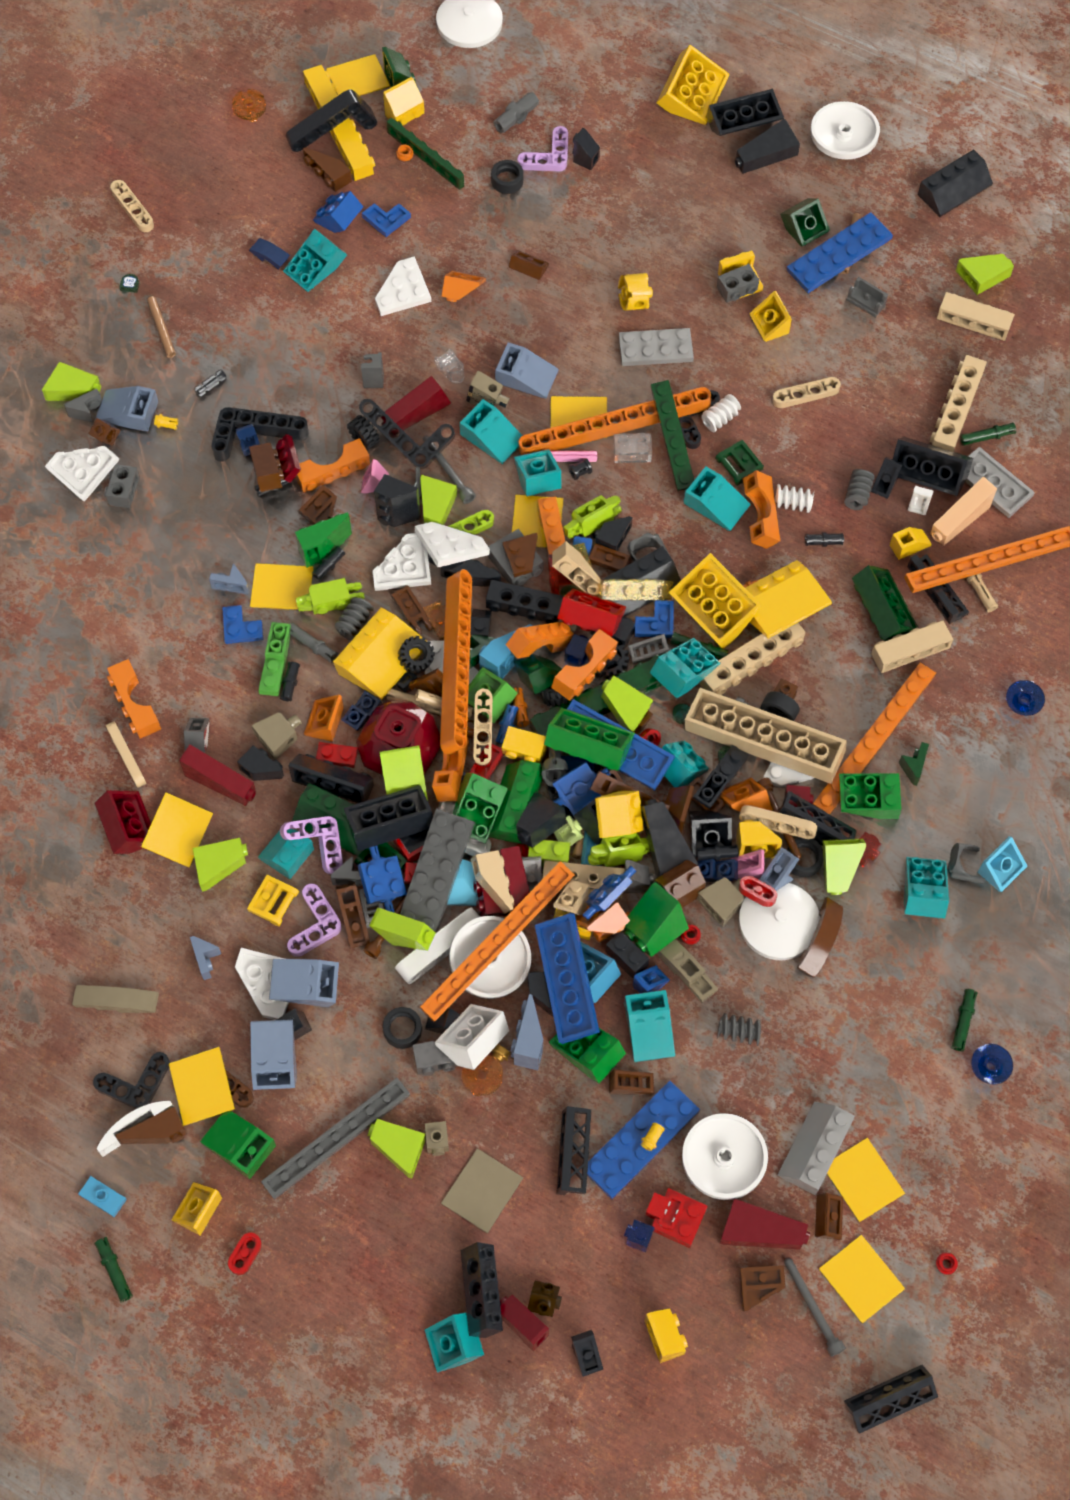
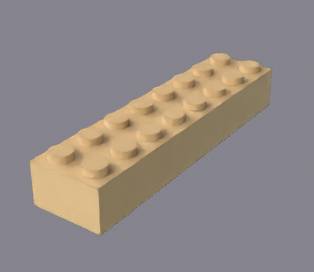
M703 688L699 689L685 718V730L729 747L734 745L743 752L832 784L846 752L847 740Z

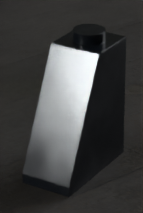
M538 792L534 793L516 824L518 840L531 848L535 847L566 824L565 808Z

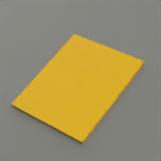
M376 54L326 69L329 72L332 83L334 82L338 95L351 89L361 96L390 87Z
M551 396V428L607 413V397Z
M515 495L512 532L519 529L524 536L537 533L536 547L546 548L545 536L540 525L537 509L538 499L549 497ZM556 497L562 520L563 498Z
M255 563L250 607L298 610L296 598L309 594V588L312 585L313 566L306 568V566Z
M165 793L141 847L189 868L194 858L193 848L199 847L213 813Z
M220 1047L169 1063L183 1126L235 1109Z
M868 1138L834 1158L827 1172V1175L859 1222L905 1194Z
M862 1235L819 1268L820 1272L861 1323H864L905 1289Z

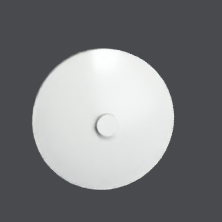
M445 0L440 5L436 14L437 29L447 42L463 48L480 47L493 41L500 33L502 28V12L494 0Z
M834 102L822 107L813 117L811 124V138L816 147L823 153L838 159H856L868 154L876 146L880 133L879 122L875 115L866 107L853 102Z
M791 883L777 890L778 897L776 903L771 907H764L747 897L742 903L739 913V928L742 937L753 951L765 958L789 960L802 955L803 951L808 949L819 923V910L813 898L805 890Z
M496 916L479 917L468 922L458 931L451 943L449 952V963L452 973L504 918ZM522 931L466 988L467 992L486 999L500 998L512 993L524 982L531 966V949Z
M715 1114L702 1119L690 1130L683 1145L682 1162L688 1179L699 1191L712 1198L731 1200L745 1196L757 1187L767 1168L768 1151L764 1138L752 1123L733 1114Z

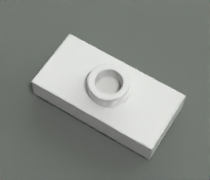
M915 486L908 511L926 515L933 491Z

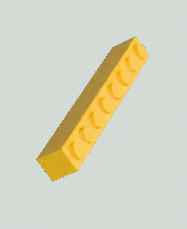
M322 64L303 71L304 83L318 109L338 96L334 82L331 83L329 72L324 70ZM348 118L329 132L347 167L351 170L354 181L374 175L373 167H375V162L372 156L369 157L366 144L362 143L360 132H356L353 119L350 120Z

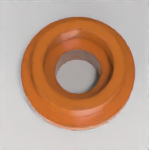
M401 145L396 151V156L401 161H409L413 158V150L409 145Z

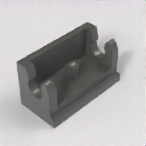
M858 277L854 287H850L846 300L876 318L885 307L888 294Z
M382 352L364 355L363 358L365 360L371 359L372 362L361 364L363 387L383 388Z

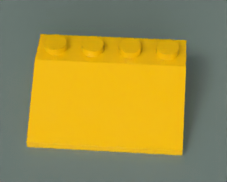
M689 45L680 53L657 100V104L671 114L706 125L708 122L706 118L708 106L717 103L730 74Z
M711 553L669 592L678 604L722 649H725L739 636L762 607Z
M798 560L745 588L762 605L750 623L767 638L778 634L832 604V601L808 568Z
M381 607L333 661L338 675L382 700L406 672L405 666H401V660H398V652L401 645L406 639L412 636L415 638L420 635L396 615ZM413 648L409 651V655L414 661L423 653L418 648Z

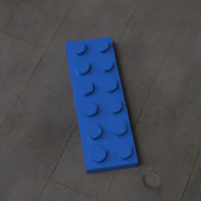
M870 212L788 265L787 272L807 293H810L844 271L845 268L850 267L890 241L893 234Z
M574 699L567 708V710L629 731ZM635 734L625 761L619 771L655 791L675 756Z
M569 913L536 924L535 929L559 1043L564 1044L600 1033L575 914Z
M669 1081L588 1161L587 1176L612 1200L700 1112V1109ZM655 1122L660 1124L665 1130L656 1143L657 1147L652 1151H648L641 1146V1139L646 1136L652 1123Z

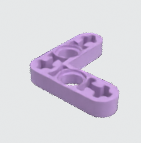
M558 126L553 130L552 153L523 152L519 154L517 162L522 166V169L536 171L565 170L567 167L568 130L563 126ZM559 134H562V140H559ZM561 146L564 147V150L558 151L555 148ZM558 157H559V158L561 157V163H560V164L558 163ZM541 159L547 161L545 164L538 163Z
M327 816L286 822L281 826L280 834L285 840L318 836L322 867L327 874H332L343 865L338 824L333 817ZM307 823L313 825L311 834L305 832L304 828ZM326 823H330V824H331V827H329L328 829H327V828H320V829H319V825L326 824ZM299 828V832H293L291 835L287 834L288 829ZM328 840L334 842L332 851L326 849V842ZM327 854H335V856L327 857ZM332 862L336 863V867L330 868L329 864Z
M315 884L306 885L302 890V895L318 923L295 935L288 941L289 953L294 957L306 954L338 935L341 931V922L320 888ZM310 890L315 892L316 899L318 900L315 903L312 896H308V891ZM324 905L328 909L325 914H318L316 912L317 907ZM330 922H332V924H336V928L334 930L332 928H328V924ZM321 927L325 930L326 935H323ZM312 932H318L320 938L312 941L309 939V935ZM304 937L306 938V941L309 944L308 946H306L305 942L303 941ZM297 943L301 949L298 951L296 948L293 949V944Z

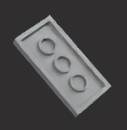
M690 328L619 332L622 366L693 362L694 360Z
M978 447L969 455V457L974 459L966 483L973 487L982 477H985L997 488L992 505L1008 518L1034 496L1035 492L982 448Z

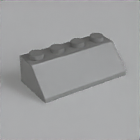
M814 1102L777 1176L816 1196L855 1116L837 1106Z

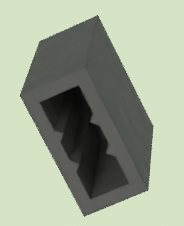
M519 529L488 546L490 549L488 557L509 584L522 586L527 580L539 576L544 571V561L535 552L532 573L514 578L502 542L523 537L524 535Z

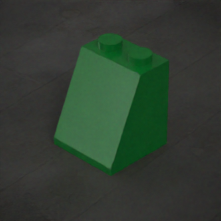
M654 882L627 916L630 921L625 925L624 935L635 942L636 946L643 953L646 952L652 957L687 931L689 927L680 902Z

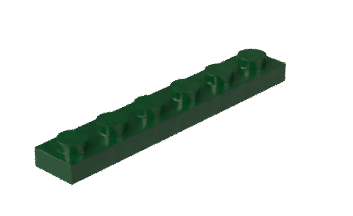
M392 117L387 121L388 134L402 145H409L417 157L460 190L464 187V174L461 170L453 167L448 160L443 159L437 151L429 148L424 141L419 140L413 132L405 129L400 122L395 121Z
M669 380L653 383L650 387L677 491L685 490L693 483L694 476Z

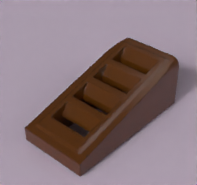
M613 1069L609 1074V1093L653 1094L654 1073ZM626 1078H628L629 1086H626ZM634 1078H637V1087H634ZM642 1078H646V1088H643Z

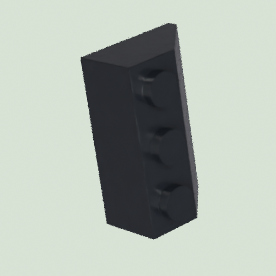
M384 474L374 490L377 520L383 525H390L392 527L419 520L421 514L418 488Z

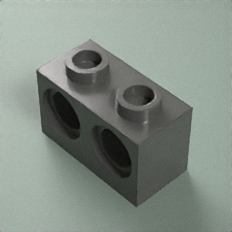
M750 264L720 275L717 279V289L726 303L736 301L740 297L753 294L758 290L759 278Z
M119 464L114 466V470L109 475V486H106L104 496L107 498L109 505L131 508L140 478L137 467Z

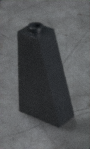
M783 119L739 148L734 162L736 167L744 174L798 156L800 143L786 119Z
M656 799L644 801L645 805L641 806V813L656 877L662 876L687 859L698 865L664 802H657Z

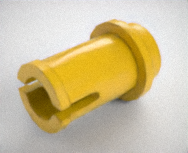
M159 414L155 416L154 425L157 428L165 427L177 430L178 418Z
M652 1123L646 1136L641 1139V1146L648 1151L657 1147L656 1143L665 1129L658 1123Z

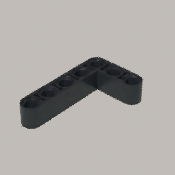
M349 89L288 130L286 138L291 150L299 152L350 116L366 130L373 129L377 125V119L371 107L354 90Z
M364 399L359 404V410L363 416L411 463L420 469L428 467L455 438L454 428L450 424H442L419 446L374 401ZM367 404L373 405V409L369 413L364 412V407ZM385 417L386 423L382 426L377 425L378 418ZM450 429L452 431L451 435L447 438L443 437V430ZM392 430L399 431L397 438L390 437ZM432 442L439 444L436 451L429 450V445ZM405 443H412L413 447L410 451L403 450ZM420 455L426 457V461L423 464L416 463V459Z
M225 407L219 412L211 447L214 458L217 461L224 462L230 457L236 429L253 424L257 435L283 438L285 434L292 436L293 440H304L309 436L308 423L301 416Z

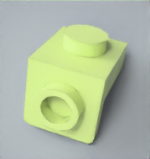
M569 815L566 817L568 823L556 830L554 834L558 841L570 842L571 846L584 838L581 832L583 827L577 819L574 820Z

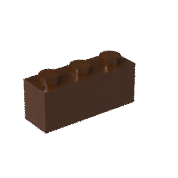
M271 442L250 446L249 449L260 492L282 488L281 480H284L277 450L272 448Z

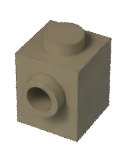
M446 1121L425 1123L428 1154L432 1153L433 1156L444 1155L445 1152L449 1151Z

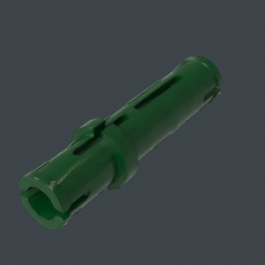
M1012 422L961 434L960 438L962 439H960L962 446L994 438L996 440L1001 439L1002 436L1016 434V426Z
M674 632L670 644L679 646L692 638ZM698 641L718 660L728 655L729 650L713 646V643L710 642L707 644Z
M972 989L964 990L963 1001L958 1008L959 1018L951 1048L956 1051L963 1052L965 1050L972 1015L975 1014L974 1006L978 992Z
M104 1237L97 1240L94 1245L102 1259L100 1262L108 1272L120 1303L131 1299L133 1294L117 1262L118 1256L113 1253L108 1238Z

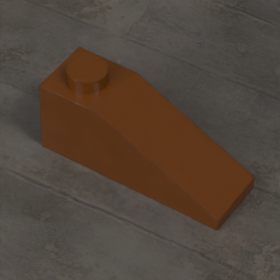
M355 882L335 887L350 948L367 945V943H370Z
M172 1107L115 1136L120 1144H168L182 1140L183 1136L187 1133L175 1107Z

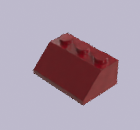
M107 790L94 804L113 854H130L143 849L141 846L151 826V822L139 791Z

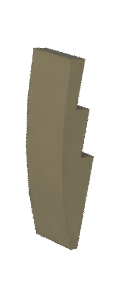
M76 985L72 1005L76 1008L116 1010L119 1013H155L159 993L122 987Z

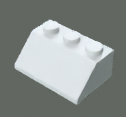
M470 1004L435 1041V1045L457 1066L474 1070L509 1032L503 1011Z

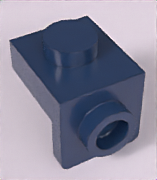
M253 424L236 429L244 456L251 455L249 447L260 445Z

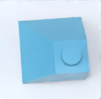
M462 860L447 905L476 906L478 895L474 892L473 888L475 875L470 861Z

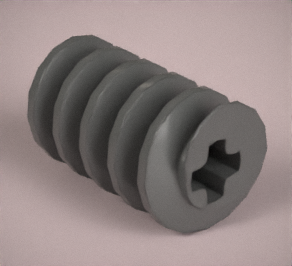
M863 469L852 471L844 501L848 508L857 511L861 510L863 506L868 505L869 493L875 478L873 473Z
M352 598L347 609L343 611V615L339 617V621L335 623L336 630L344 638L353 640L354 636L352 634H358L356 628H362L361 623L366 622L365 617L370 616L368 611H373V606L364 599Z
M724 1013L719 1021L717 1039L722 1033L724 1040H727L728 1036L731 1035L734 1042L738 1036L740 1043H743L745 1038H748V1044L751 1045L755 1039L758 1046L762 1027L760 1020L757 1019L753 1024L752 1019L748 1018L746 1023H744L743 1016H740L738 1021H736L735 1015H732L728 1020L727 1013Z

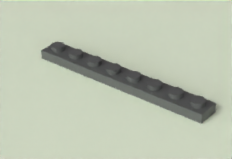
M395 1078L263 1179L261 1183L275 1200L369 1128L377 1119L382 1118L408 1098L410 1093L401 1081Z

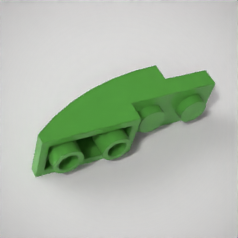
M271 623L265 650V663L259 686V694L279 696L280 687L283 684L282 679L285 674L291 624Z

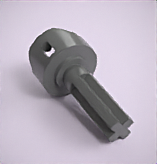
M549 747V759L545 760L542 764V777L548 786L554 787L553 782L556 779L553 780V778L558 779L569 771L567 762L561 759V751Z

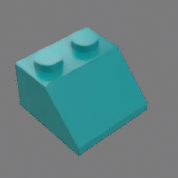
M550 449L514 457L520 484L526 496L562 488L561 469Z
M295 829L287 830V834L289 833L290 835L293 832H299ZM279 830L258 856V859L290 880L314 850L313 842L309 838L285 840L282 838Z
M467 1313L451 1315L425 1329L437 1372L469 1363L484 1355L480 1338L469 1336Z

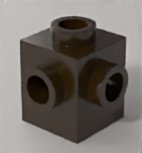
M535 1280L528 1309L542 1316L553 1317L555 1309L559 1310L562 1296H558L560 1287Z

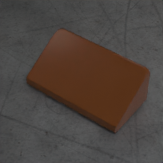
M519 250L511 255L509 268L537 280L541 279L549 266L548 262Z
M830 1193L817 1195L815 1237L842 1240L843 1197Z

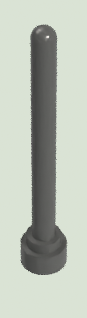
M425 435L423 441L425 442L429 436ZM433 442L429 445V450L431 451L438 449ZM440 453L436 459L453 483L457 485L460 491V499L464 504L472 502L476 498V494L471 488L465 487Z
M786 1258L784 1264L827 1340L828 1353L831 1357L841 1353L846 1349L842 1340L839 1341L838 1337L835 1338L793 1260Z

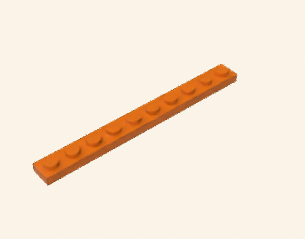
M1070 526L907 573L904 579L911 592L915 593L1070 547Z
M921 662L918 664L836 772L832 784L828 783L814 801V806L831 815L840 803L839 774H861L935 677V671Z
M560 861L419 1008L435 1022L575 874Z

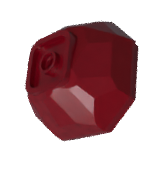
M390 700L376 707L356 740L363 766L383 775L380 752L419 746L423 773L425 775L441 748L440 731L434 715L412 701ZM401 728V731L397 732L395 729Z

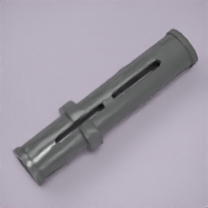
M293 622L290 623L291 636L312 649L314 654L321 655L330 663L336 659L335 657L338 656V653L326 646L324 641L317 640Z

